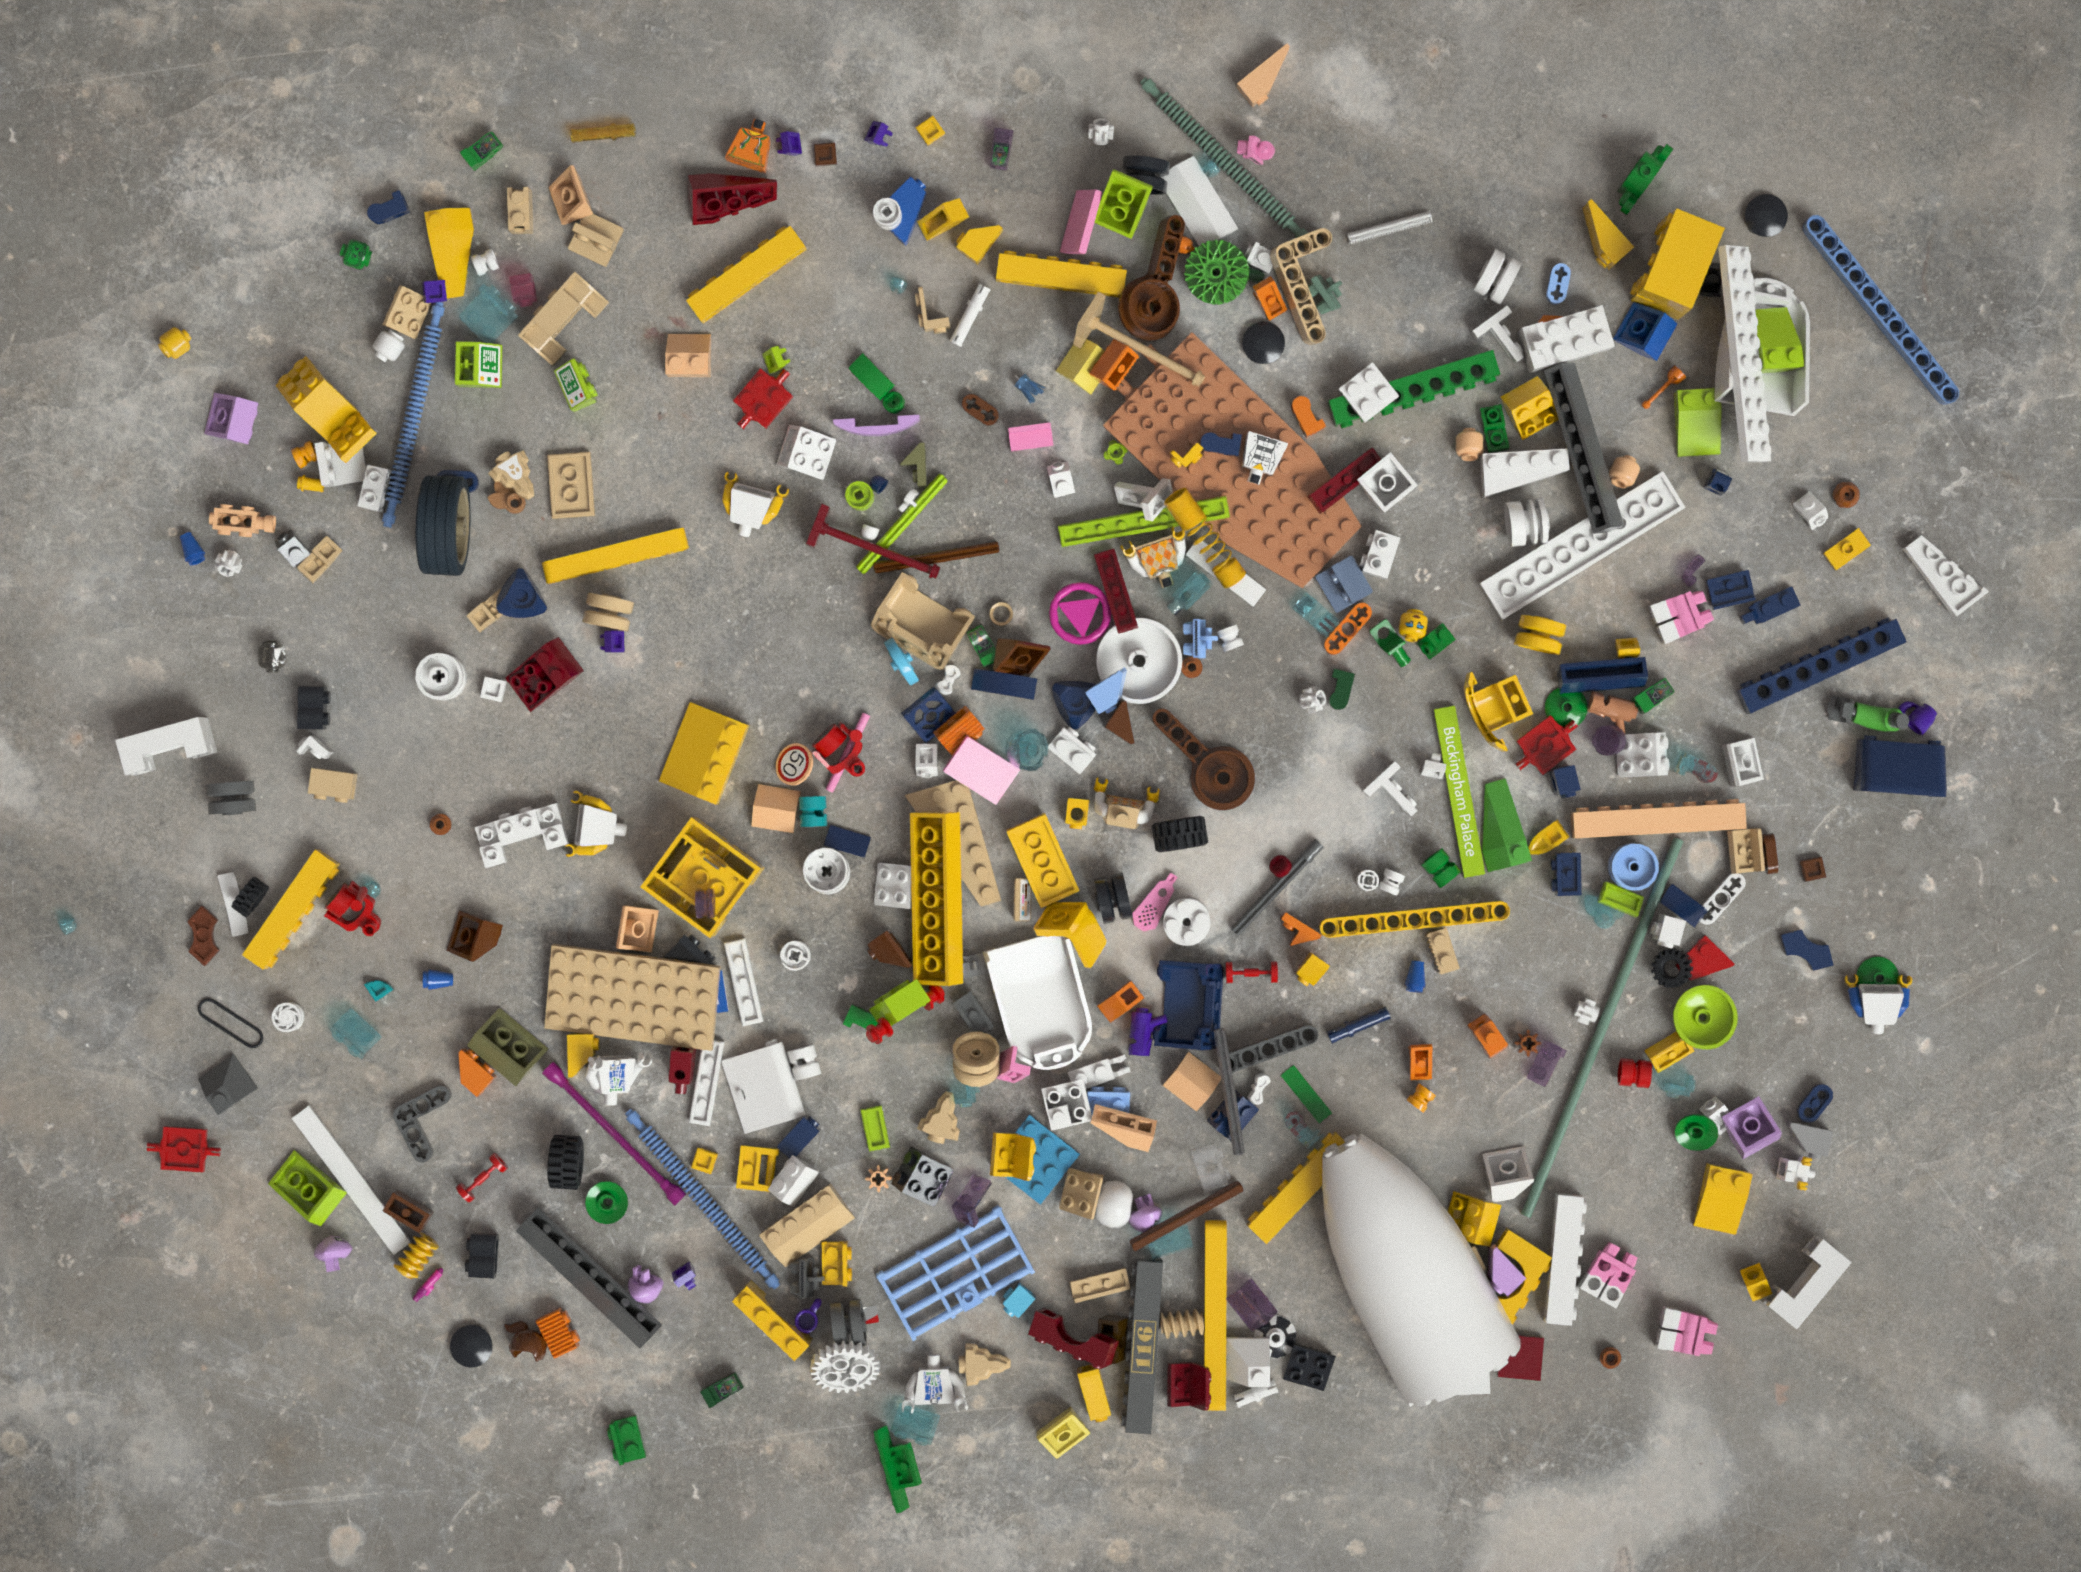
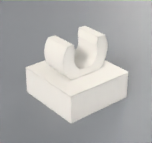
M1432 753L1430 761L1425 760L1421 775L1438 779L1443 778L1446 764L1440 763L1441 754Z

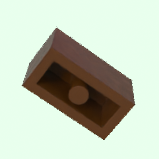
M399 1190L392 1193L382 1210L418 1233L424 1230L434 1211Z

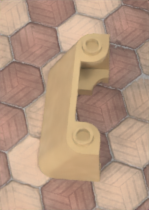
M902 572L877 609L871 627L886 639L894 638L899 647L936 669L942 670L952 657L975 616L965 608H957L952 612L917 591L919 585L913 576Z

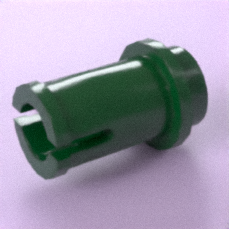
M1249 267L1248 280L1258 284L1263 280L1265 272Z

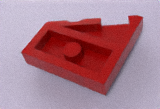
M1706 935L1687 952L1689 955L1687 958L1692 960L1690 965L1693 967V971L1690 972L1692 976L1688 978L1690 981L1735 965ZM1676 963L1674 966L1679 970V965Z

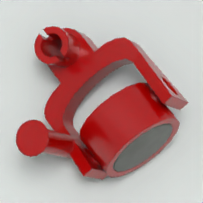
M841 722L838 726L832 724L812 744L817 751L813 749L811 753L831 773L836 774L846 769L852 776L859 777L865 772L864 763L857 757L863 746L860 742L862 739V732L860 730L848 729ZM848 735L854 742L851 751L837 764L829 765L823 758L832 754ZM855 765L860 766V769L857 772L854 771Z
M353 880L349 886L343 883L325 906L327 910L324 917L338 924L346 931H354L360 926L366 936H373L381 926V919L372 912L375 906L374 898L367 894L368 889L365 886L360 887ZM363 901L365 902L364 910L355 919L346 921L342 917L349 907L353 911H360L363 908Z

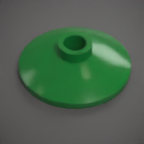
M1557 688L1546 699V716L1551 715L1556 723L1562 727L1572 720L1576 722L1574 724L1579 725L1587 715V701L1581 692L1560 694L1559 688ZM1566 703L1571 706V710L1568 712L1563 708Z
M1884 957L1866 959L1861 963L1856 973L1858 976V988L1859 984L1898 985V970L1894 963ZM1878 974H1881L1883 977L1881 982L1876 981Z
M1692 1114L1683 1117L1677 1123L1675 1137L1684 1148L1692 1151H1702L1715 1144L1718 1138V1127L1709 1117Z
M604 1181L597 1183L587 1193L585 1200L586 1210L589 1216L598 1223H615L627 1211V1194L620 1185L614 1182ZM605 1198L611 1199L612 1203L610 1206L604 1204Z

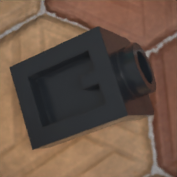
M1711 262L1699 295L1707 297L1721 296L1722 278L1720 263Z

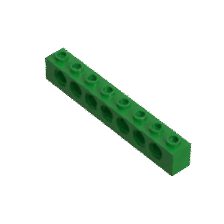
M1487 351L1390 381L1389 384L1399 394L1400 399L1398 402H1391L1377 414L1381 413L1382 416L1394 413L1393 409L1402 407V410L1414 407V402L1422 400L1423 404L1434 401V396L1443 394V397L1456 394L1455 390L1460 388L1467 391L1476 388V383L1484 382V385L1497 381L1496 377H1499L1501 373L1494 351ZM1471 367H1479L1481 369V376L1474 377L1470 372ZM1451 373H1458L1461 376V381L1453 383L1450 380ZM1431 379L1439 380L1441 385L1439 389L1434 390L1430 387L1429 382ZM1411 385L1419 387L1420 394L1418 396H1413L1409 393ZM1344 396L1327 402L1335 427L1347 428L1353 425V421L1361 419L1358 414L1351 415L1348 412L1347 407L1350 404Z

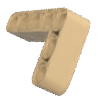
M1325 228L1317 229L1280 244L1270 252V260L1303 342L1307 345H1315L1322 342L1326 332L1297 259L1330 245L1332 234ZM1317 234L1323 237V244L1317 242ZM1299 241L1304 244V252H1301L1297 247ZM1279 249L1285 252L1286 257L1284 260L1278 255ZM1287 269L1293 272L1292 280L1286 276ZM1295 289L1301 292L1300 300L1294 296ZM1303 309L1307 310L1309 313L1308 320L1304 319L1302 316ZM1311 329L1317 333L1316 340L1310 337Z

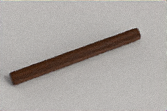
M995 541L908 557L930 565L998 553L1000 549L999 543ZM892 559L873 563L875 573L912 568Z
M1239 1181L1231 1183L1130 1239L1129 1244L1131 1248L1137 1251L1242 1193L1243 1187Z

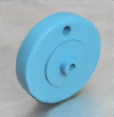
M891 637L884 642L893 660L890 664L894 671L899 669L902 676L912 686L919 681L910 663L913 659L909 652L904 654L901 647Z

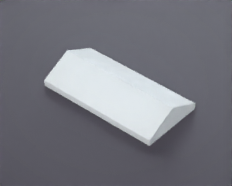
M1194 156L1175 165L1169 170V175L1161 177L1168 183L1166 194L1179 215L1184 219L1186 227L1198 246L1201 243H1206V241L1221 240L1238 230V227Z

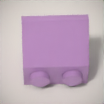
M214 393L204 434L248 444L252 436L254 419L257 416L258 403L236 396Z
M1759 1096L1722 1117L1731 1142L1742 1159L1779 1140L1782 1134Z
M1491 1242L1490 1247H1488V1276L1492 1279L1490 1284L1500 1295L1504 1292L1509 1296L1526 1278Z

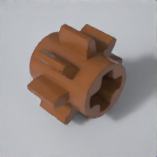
M1526 1029L1525 1035L1517 1033L1520 1038L1514 1044L1520 1046L1517 1051L1518 1053L1525 1050L1526 1056L1529 1057L1531 1051L1538 1053L1536 1047L1542 1043L1536 1041L1537 1033L1531 1036L1530 1031ZM1529 1037V1040L1533 1041V1044L1529 1045V1048L1527 1049V1047L1523 1045V1042H1525Z

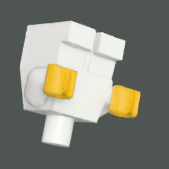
M1800 1156L1798 1161L1780 1157L1776 1178L1787 1182H1794V1186L1798 1190L1806 1191L1808 1178H1814L1816 1174L1815 1170L1810 1169L1812 1158Z

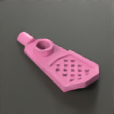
M1170 873L1165 881L1158 882L1132 913L1134 926L1142 931L1156 929L1174 892L1172 885L1176 881L1177 876ZM1161 888L1166 890V895L1164 897H1161L1158 894V891Z

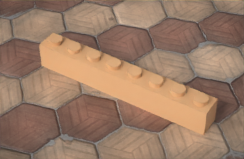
M1739 799L1726 800V804H1718L1717 800L1704 801L1705 805L1697 806L1696 801L1683 802V806L1675 807V803H1662L1661 808H1653V804H1640V809H1632V805H1621L1619 810H1610V806L1597 807V811H1589V807L1576 808V812H1571L1572 838L1747 829L1745 803H1739Z

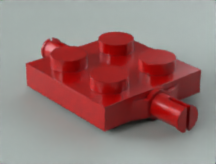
M760 368L733 400L745 414L737 425L744 430L747 424L753 420L767 429L794 397L782 384L790 373L783 368L775 378L769 376Z
M1551 715L1516 741L1525 756L1515 763L1516 767L1521 771L1528 764H1532L1541 775L1547 773L1577 750L1568 735L1578 727L1577 724H1574L1576 722L1572 720L1562 727L1556 723Z
M164 1126L161 1142L147 1143V1151L159 1152L161 1170L203 1173L205 1172L207 1156L220 1157L221 1155L220 1147H208V1129Z

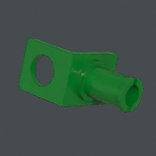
M1383 619L1369 630L1379 647L1386 654H1392L1400 667L1406 666L1411 661V658L1402 647L1406 644L1405 640L1398 636L1387 619ZM1382 627H1386L1389 630L1388 636L1384 639L1378 637V630Z

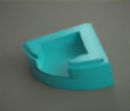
M373 980L364 984L375 1002L394 990L390 984L381 980Z

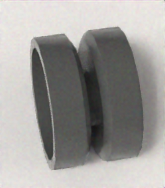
M254 781L206 785L207 796L221 797L220 801L208 803V815L243 814V812L256 811V800L253 798L242 799L241 796L255 792Z
M861 1298L849 1301L848 1314H846V1308L842 1301L831 1302L830 1313L834 1342L841 1345V1342L844 1341L845 1344L849 1345V1334H851L854 1345L861 1342L862 1346H866L867 1324Z

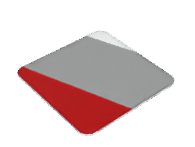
M877 1306L863 1307L866 1324L878 1323Z

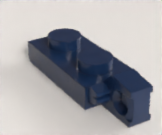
M1791 586L1753 603L1748 607L1750 612L1740 616L1743 624L1753 620L1756 624H1761L1801 606Z

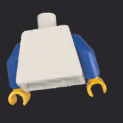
M1854 974V983H1849L1847 975L1845 976L1844 982L1850 987L1848 989L1850 1004L1857 1016L1863 1018L1865 1024L1871 1025V1032L1873 1034H1883L1884 1025H1894L1897 1018L1901 1017L1909 1007L1910 990L1908 986L1912 983L1911 976H1907L1906 984L1902 981L1903 975H1899L1897 978L1898 985L1859 984V988L1856 987L1858 982L1856 974Z

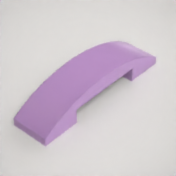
M897 416V425L856 427L855 418L833 420V424L841 430L856 435L886 436L914 426L920 421V416Z

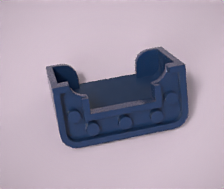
M1864 735V739H1857L1853 791L1946 797L1945 746L1941 745V741L1928 740V744L1879 741L1877 736Z
M1159 960L1157 975L1161 981L1165 982L1163 1015L1166 1014L1168 1022L1158 1025L1154 1029V1046L1192 1050L1216 1049L1214 1030L1220 1028L1222 965L1216 963Z

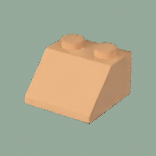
M668 334L665 353V374L668 377H711V334Z

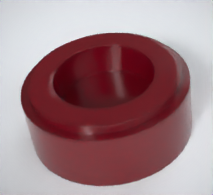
M1284 855L1275 856L1269 864L1270 871L1276 877L1286 876L1292 867L1291 861Z

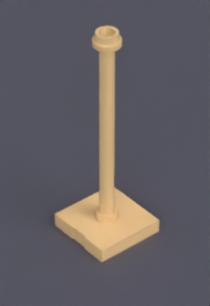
M1100 292L1097 293L1077 324L1073 342L1074 346L1081 349L1092 330L1097 329L1192 380L1191 385L1199 387L1202 384L1205 375L1201 371L1195 373L1101 322L1100 318L1106 295Z

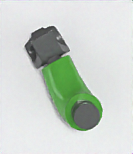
M1832 696L1831 702H1828L1829 720L1843 723L1852 721L1866 728L1884 732L1905 729L1909 724V717L1897 708L1871 706L1839 696Z

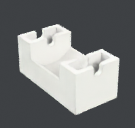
M204 717L192 718L115 740L124 774L131 776L156 770L152 755L184 747L187 758H200L218 753L209 720Z
M1815 1234L1801 1250L1813 1261L1791 1288L1785 1292L1774 1284L1771 1287L1773 1294L1761 1299L1764 1304L1796 1329L1800 1327L1852 1263L1824 1239Z

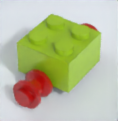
M917 979L911 983L909 980H906L873 1001L875 1005L869 1010L878 1025H868L866 1027V1037L871 1043H882L884 1035L886 1037L893 1035L892 1025L922 1006L930 1011L934 1008L933 1003L941 1004L944 1002V990L938 985H929L928 992H925Z

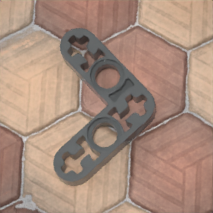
M445 1085L437 1086L398 1106L393 1112L394 1120L414 1159L421 1163L429 1161L434 1151L418 1118L450 1101L452 1092ZM439 1089L441 1092L445 1091L447 1093L444 1096L445 1100L437 1099L434 1101L436 1106H433L431 1098L439 1094ZM419 1099H425L428 1102L427 1110L421 1111L417 1108ZM412 1103L414 1112L406 1116L407 1120L404 1118L400 1119L398 1116L401 1114L400 1109L407 1111L411 1109L409 1104ZM410 1128H416L419 1131L417 1139L413 1140L408 1137V1130ZM421 1139L424 1141V1143L420 1144L422 1149L427 1148L428 1150L427 1158L418 1155L420 1152L418 1145L413 1146L414 1143L419 1142Z

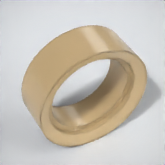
M996 603L990 609V618L994 624L1005 626L1011 622L1013 610L1007 603ZM999 606L1006 607L1010 612V616L1005 622H998L993 617L994 610Z

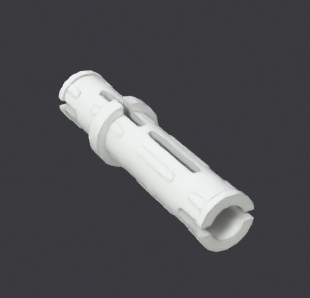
M978 284L971 300H968L966 303L968 306L949 340L950 342L962 347V343L976 316L983 309L982 305L991 291L989 288Z

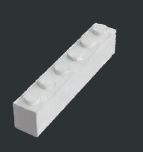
M1555 1193L1550 1256L1552 1259L1550 1260L1551 1267L1548 1270L1544 1321L1548 1324L1572 1326V1320H1576L1577 1308L1574 1307V1299H1578L1579 1286H1576V1278H1580L1581 1265H1578V1256H1582L1583 1252L1580 1235H1584L1585 1223L1582 1222V1213L1585 1214L1587 1209V1201H1584L1582 1195Z

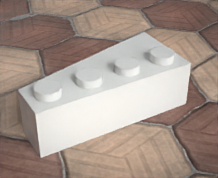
M1568 448L1481 454L1482 499L1569 471Z

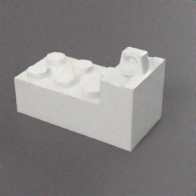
M1603 305L1548 322L1526 326L1517 332L1520 345L1524 351L1523 355L1529 374L1615 347Z

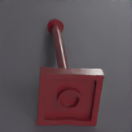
M821 504L808 537L807 546L815 549L820 534L824 536L827 534L930 574L928 577L930 579L937 578L940 567L936 563L933 566L828 526L829 523L825 521L830 507Z

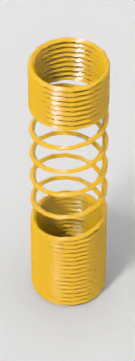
M1181 488L1172 493L1164 501V505L1183 531L1195 527L1204 519L1200 526L1192 529L1187 534L1188 537L1197 532L1202 526L1211 525L1209 532L1198 538L1193 545L1199 544L1208 535L1217 534L1216 540L1204 547L1199 554L1205 553L1214 544H1224L1222 549L1210 556L1205 563L1211 562L1220 553L1229 551V557L1216 565L1212 572H1214L1223 588H1230L1244 578L1246 571L1235 557L1230 558L1231 550H1223L1225 542L1217 541L1219 533L1211 532L1213 524L1205 523L1206 515L1198 503L1195 502L1187 488Z

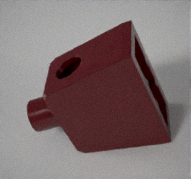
M673 1046L671 1049L669 1082L674 1083L673 1092L676 1094H686L687 1085L691 1084L693 1080L697 1049Z

